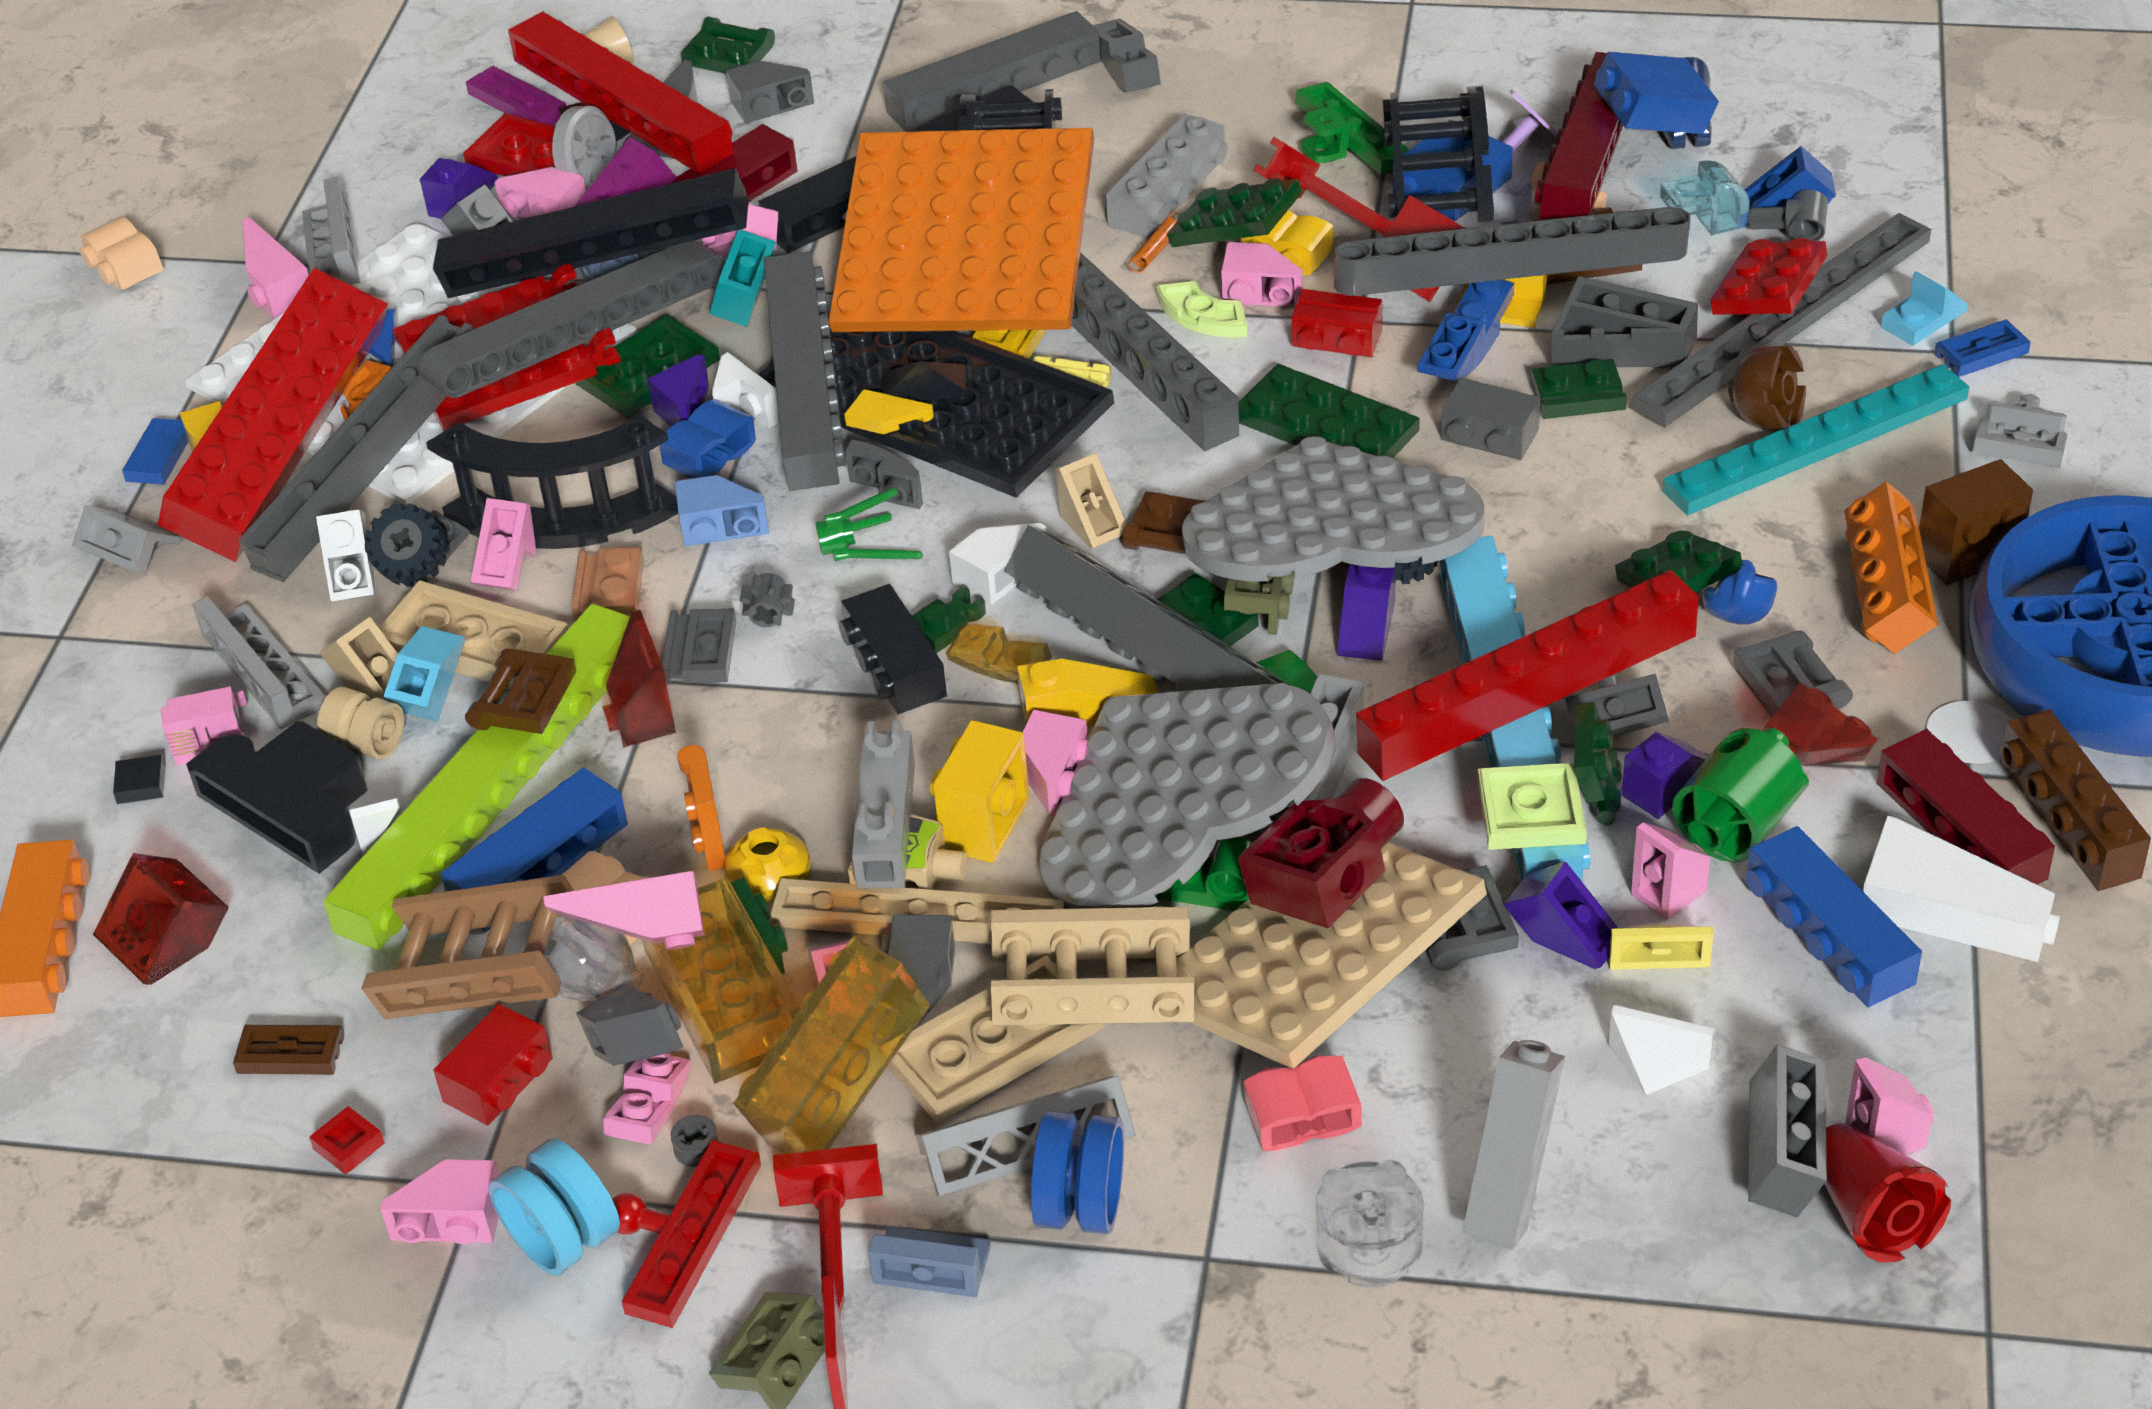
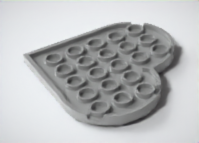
M1308 437L1287 452L1275 456L1272 461L1259 469L1249 472L1246 477L1231 486L1221 489L1218 494L1203 503L1193 506L1192 511L1183 522L1182 535L1186 556L1200 569L1229 579L1268 581V576L1281 577L1293 572L1295 578L1312 575L1333 567L1340 562L1367 567L1395 568V562L1410 563L1420 558L1422 565L1440 561L1462 552L1479 539L1485 526V513L1481 496L1476 490L1465 484V479L1461 477L1444 476L1430 472L1428 468L1423 466H1410L1396 462L1388 456H1375L1361 452L1356 447H1343L1329 443L1322 437Z
M1285 683L1107 698L1088 739L1087 746L1089 750L1084 760H1079L1074 771L1071 792L1069 795L1063 796L1041 848L1040 872L1045 885L1056 899L1065 902L1066 909L1145 908L1157 903L1156 894L1169 889L1178 879L1184 885L1200 869L1213 850L1217 840L1243 836L1272 824L1273 822L1269 816L1282 811L1292 800L1298 806L1315 789L1327 771L1335 745L1333 726L1323 707L1310 693Z

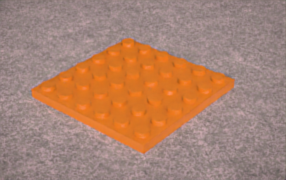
M1054 128L860 133L829 316L831 331L1071 329L1094 146L1093 129Z

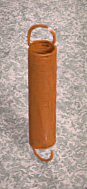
M1172 212L1128 262L1130 270L1135 273H1142L1170 242L1166 234L1177 222V219L1171 217V215L1174 213L1180 215V213ZM1133 260L1135 265L1142 270L1134 271L1130 267V262Z

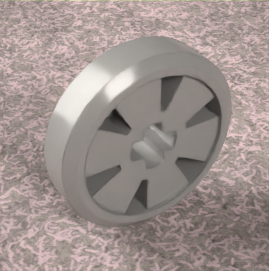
M574 106L567 109L556 124L552 152L556 169L583 176L586 190L617 153V145L612 124L603 111L593 106Z

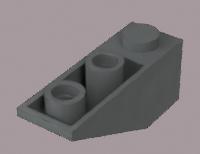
M893 915L891 935H883L881 944L882 964H887L886 972H878L876 995L877 1001L882 1002L881 1010H873L871 1018L872 1039L880 1040L881 1048L916 1029L952 985L956 949L952 915Z

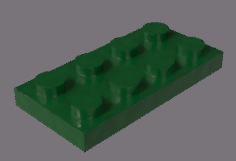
M1278 363L1238 402L1239 424L1295 446L1300 444L1305 438L1322 437L1329 443L1343 447H1356L1361 452L1375 456L1394 458L1420 429V418Z

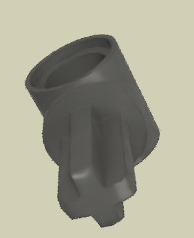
M1803 190L1796 193L1792 199H1788L1786 207L1751 208L1748 213V225L1752 230L1786 228L1787 235L1793 240L1808 238L1811 241H1820L1825 234L1828 200L1819 191Z

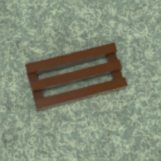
M244 1025L233 1065L237 1074L334 1075L336 1069L334 1059L339 1058L340 1050L338 1044H343V1030L341 1025ZM252 1043H275V1044H277V1045H251V1044H252ZM297 1044H325V1045H297Z

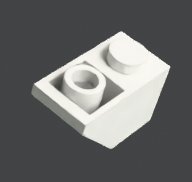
M361 510L316 516L330 601L336 602L375 595L374 569L368 560L369 555L365 552L364 544L369 543L365 538L366 531L368 530L366 514Z

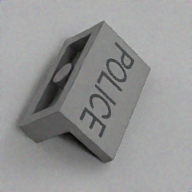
M84 506L72 546L133 572L146 574L155 543L162 542L178 545L181 537L117 511Z

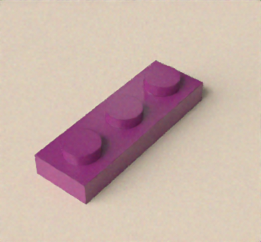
M493 65L465 82L469 95L499 111L552 126L560 118L558 108L566 106V102Z

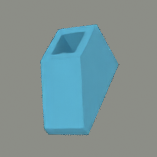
M421 626L398 653L384 698L387 701L397 703L403 709L404 714L438 722L466 640L465 637Z

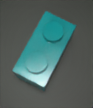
M744 230L737 231L717 283L710 315L748 327L766 278L764 258L772 257L776 241Z

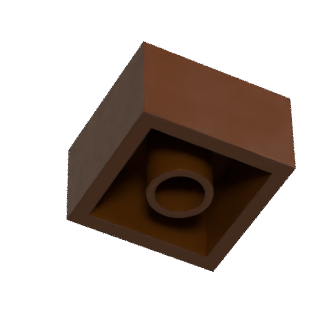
M2002 459L1925 486L1919 530L1926 565L1945 585L1976 575L1981 563L1998 540L2029 516L2033 489Z

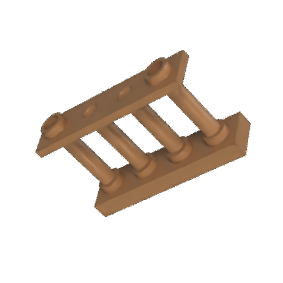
M560 875L394 899L392 908L409 930L396 968L393 970L367 973L361 989L384 1019L556 998L561 980L545 959L544 953L555 919L564 916L549 912L544 905L543 896L571 892L574 889L566 877ZM534 921L524 952L503 955L512 925L514 923ZM491 927L481 958L460 961L470 929ZM448 933L438 963L417 966L428 935Z

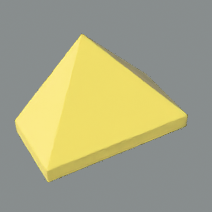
M1648 924L1611 929L1610 969L1710 967L1714 935L1713 927Z

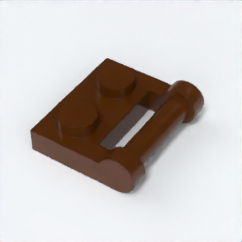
M1145 491L1131 523H1127L1125 527L1123 547L1131 550L1145 547L1186 554L1182 535L1183 522L1192 511L1193 506L1206 500Z
M504 649L495 662L496 671L480 699L470 705L465 714V720L471 727L477 730H487L490 726L543 734L577 672L574 659L523 650ZM517 677L502 705L498 704L511 679Z

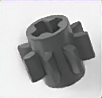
M755 574L752 586L743 584L739 601L743 603L742 615L749 616V619L757 626H780L783 615H793L795 599L791 597L793 585L786 584L777 574Z

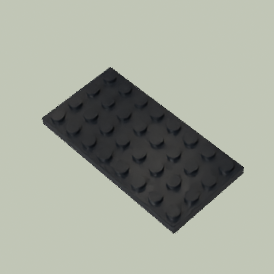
M830 328L841 428L1015 498L1114 404L1113 390L956 331L832 332ZM773 361L758 375L776 388ZM919 361L965 364L967 397L918 401L932 405L934 417L930 421L922 422L915 419L899 424V430L886 434L846 426L844 414L863 389L883 394V372Z

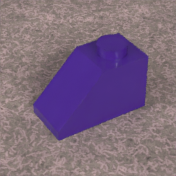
M438 158L420 178L428 216L441 219L458 202L484 184L491 190L495 186L494 182L498 179V175L471 164L457 162L452 159Z
M1396 562L1395 568L1350 564L1344 588L1338 656L1383 660L1396 601Z
M1655 732L1625 755L1622 796L1656 819H1659L1673 808L1674 797L1708 756L1682 740Z
M1566 861L1528 873L1503 904L1533 942L1593 969L1601 968L1608 959L1611 929L1618 927Z

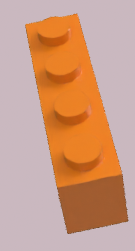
M74 839L17 844L0 912V1017L55 1013L58 995L65 991V963L67 957L72 956L74 951L73 927L75 921L81 919L82 903L80 896L82 886L88 885L90 877L88 861L86 858L80 857Z

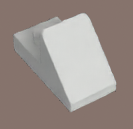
M727 352L722 355L713 386V399H717L740 411L744 410L746 414L753 416V418H756L767 428L778 424L779 413L776 388Z

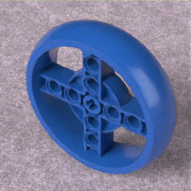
M2120 495L2087 497L2056 504L2027 517L2006 532L1985 557L1975 576L1968 600V629L1979 666L1994 689L2015 711L2022 716H2027L2050 709L2078 745L2108 753L2139 757H2152V498ZM2086 565L2088 575L2076 584L2070 595L2011 597L2024 585L2041 576L2065 568ZM2055 657H2077L2091 669L2106 676L2120 679L2122 683L2085 673L2063 663Z

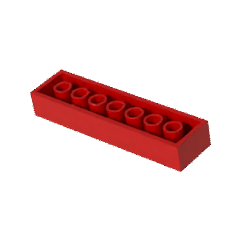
M314 268L162 498L158 526L236 562L243 552L238 540L279 495L341 397L347 383L358 370L380 335L388 303Z

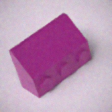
M629 137L573 207L671 184L677 176L654 150Z

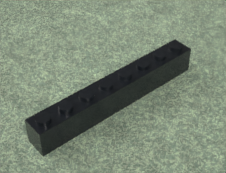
M1012 85L978 100L984 101L985 105L1034 103V101ZM960 109L955 110L910 132L958 131L959 115H963V111ZM857 156L758 201L759 207L778 212L776 244L785 252L795 251L845 227L846 221L842 216L848 210Z
M734 168L438 239L433 270L447 298L457 297L526 279H533L542 275H550L557 268L568 263L575 269L745 229L747 227L749 198L738 172Z

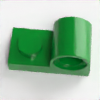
M1242 837L1222 839L1218 843L1214 858L1208 857L1200 869L1184 885L1179 879L1175 881L1169 889L1158 894V899L1235 911L1246 900H1249L1238 857L1253 842Z

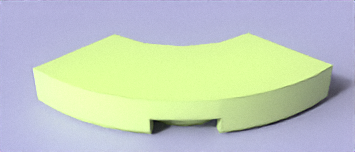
M1196 281L1156 285L1157 298L1161 308L1178 324L1206 335L1247 337V323L1241 301L1214 298L1203 292Z

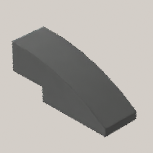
M1122 19L1093 25L1099 30L1100 59L1110 76L1123 91L1129 93L1161 85L1157 56L1145 48L1142 32Z

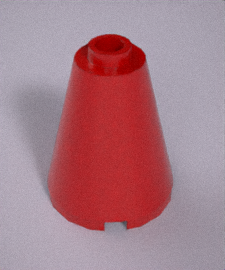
M1837 1123L1826 1127L1827 1181L1824 1185L1857 1247L1867 1257L1879 1263L1898 1262L1905 1259L1900 1252L1914 1244L1923 1249L1931 1243L1943 1228L1951 1209V1199L1945 1194V1186L1948 1187L1946 1181L1936 1171L1848 1124Z

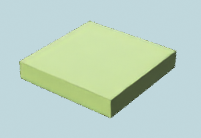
M1574 763L1478 768L1477 781L1488 850L1586 844L1587 830L1577 776L1574 771Z

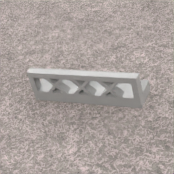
M337 176L323 180L326 205L302 211L309 275L316 268L326 274L331 272L337 273L331 276L352 285L360 282L350 208ZM326 235L330 236V237H329L327 240H325V241H322V240H321V239L324 238ZM333 254L330 258L323 259L326 255Z
M208 596L192 603L202 636L280 730L320 710L326 697L324 693L247 604L223 614ZM246 621L248 628L245 634H240L234 626ZM251 647L268 648L264 657H259ZM271 670L288 671L284 680H278ZM304 694L309 695V698L292 706L289 695Z
M1119 1076L1104 1077L917 1134L916 1139L920 1153L926 1156L937 1196L1033 1168L1034 1155L1026 1157L1031 1145L1036 1146L1035 1138L1046 1111L1073 1112L1083 1109L1077 1120L1081 1131H1084V1123L1093 1106L1112 1100L1116 1115L1121 1117L1123 1122L1124 1139L1136 1136ZM1034 1123L1028 1136L1016 1130L1017 1128ZM1004 1132H1008L1025 1141L1015 1161L1007 1164H1001L985 1155L994 1137ZM985 1138L979 1151L967 1145L968 1143ZM959 1147L975 1156L966 1176L946 1182L938 1156L939 1152ZM982 1160L994 1166V1168L976 1173Z

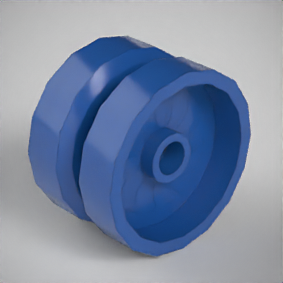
M1046 1111L1044 1113L1037 1135L1032 1171L1031 1210L1035 1227L1062 1230L1071 1220L1075 1209L1076 1219L1083 1232L1110 1234L1112 1232L1118 1212L1123 1176L1124 1129L1121 1117L1092 1116L1086 1123L1081 1138V1127L1074 1113Z

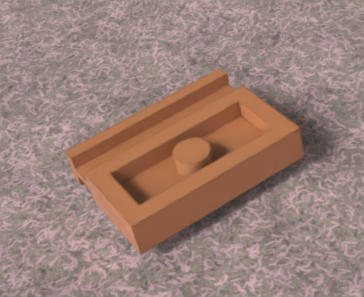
M642 547L599 549L598 554L587 555L586 550H579L571 608L574 621L591 604L637 618L644 563Z

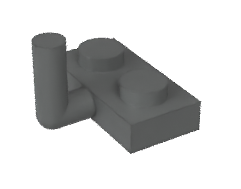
M1656 673L1619 683L1617 674H1614L1599 681V689L1565 698L1574 734L1576 705L1595 702L1601 720L1608 719L1613 737L1669 722Z

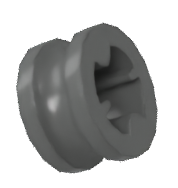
M691 1115L680 1119L670 1132L674 1156L678 1162L689 1167L698 1166L712 1140L719 1142L716 1126L712 1120L701 1115ZM703 1137L704 1141L698 1140V1138ZM686 1141L692 1142L691 1145H687Z

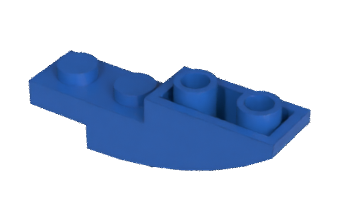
M1495 280L1470 283L1453 314L1446 313L1417 364V372L1453 381H1459L1460 378L1468 376L1485 358L1500 334V320L1514 296V282Z

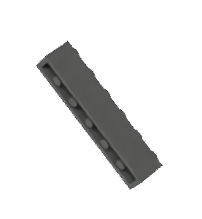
M1074 11L883 81L886 112L905 132H910L960 109L962 94L977 93V99L979 100L1010 85L1021 92L1101 62L1099 30L1078 11Z

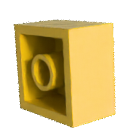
M971 720L962 736H957L954 739L948 760L942 769L938 768L935 771L930 785V793L932 796H935L936 804L934 820L943 825L946 850L967 852L968 857L994 863L1030 800L1023 732Z

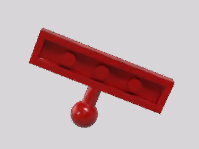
M712 1140L670 1215L648 1209L643 1199L633 1193H621L612 1198L620 1220L617 1233L630 1235L644 1229L659 1234L622 1300L625 1315L670 1328L674 1327L761 1167L759 1152Z

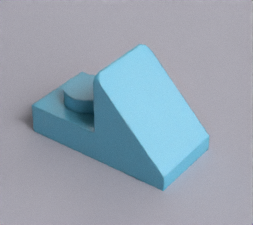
M1915 271L1910 297L1883 314L1881 328L1914 346L1966 312L1968 303L1946 287Z

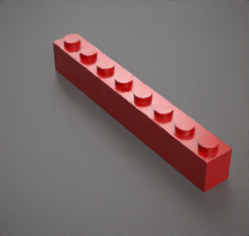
M542 11L508 29L515 62L585 105L600 109L608 119L699 174L734 154L731 138L733 132L725 118L718 116L700 103H696L676 89L659 81L653 75L644 72L629 61L622 59L607 48L595 43L584 34H580L565 25L562 21Z
M1669 570L1356 712L1357 753L1382 781H1385L1696 637L1699 596L1672 570Z

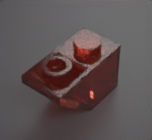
M1802 682L1793 690L1763 729V732L1767 728L1781 731L1787 737L1789 748L1802 766L1863 761L1878 740L1871 734V729L1866 723L1857 717L1846 716L1833 706L1832 700L1823 691L1814 687L1808 688Z

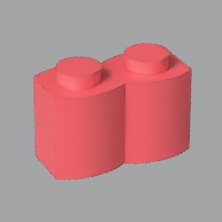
M1314 1056L1294 1069L1265 1068L1244 1080L1245 1103L1262 1151H1276L1297 1146L1311 1138L1324 1139L1336 1137L1362 1126L1361 1102L1343 1056Z

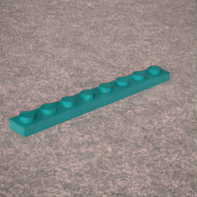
M1944 364L1938 365L1663 478L1662 492L1688 516L1968 399L1969 385Z

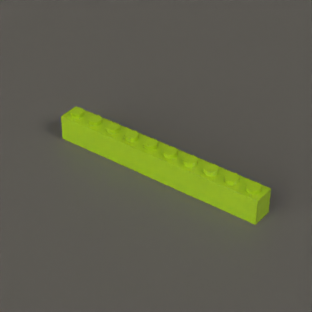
M591 604L546 653L548 655L573 658L577 672L543 734L490 726L487 730H477L323 900L334 934L380 951L389 939L401 930L404 923L392 908L394 899L431 894L432 890L442 880L440 873L454 861L460 859L476 840L482 838L488 826L504 809L510 806L517 793L530 779L537 775L540 767L555 750L564 744L565 739L574 728L588 717L591 709L606 692H609L614 687L617 679L624 671L637 661L643 650L636 618L595 604Z

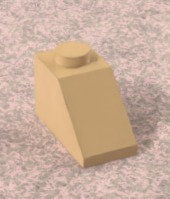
M369 616L319 653L345 687L365 693L371 700L376 697L386 700L384 693L398 653Z

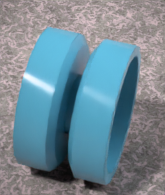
M557 1138L547 1139L528 1153L526 1169L520 1166H512L489 1182L488 1192L492 1205L512 1239L528 1258L552 1276L563 1274L581 1260L583 1254L582 1244L590 1248L598 1247L618 1232L620 1226L618 1212L607 1189L586 1161L568 1144Z

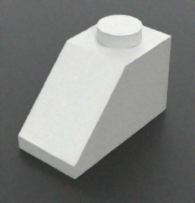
M1041 523L978 528L949 551L952 584L959 588H969L971 595L978 599L982 597L987 604L993 605L1014 588L1018 582L1017 579L1004 572V569L1027 526L1031 525L1047 531L1046 526Z

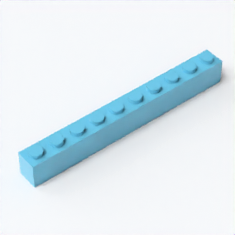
M1493 536L1479 537L1474 544L1462 552L1440 560L1439 575L1463 664L1525 636L1523 615L1521 612H1514L1516 608L1513 582L1506 583L1505 580L1508 577L1505 553L1497 552ZM1548 706L1482 735L1490 768L1561 763L1558 739H1551L1549 735L1552 732V720ZM1587 841L1586 844L1512 848L1520 882L1528 873L1565 861L1582 881L1583 870L1590 869L1591 865Z

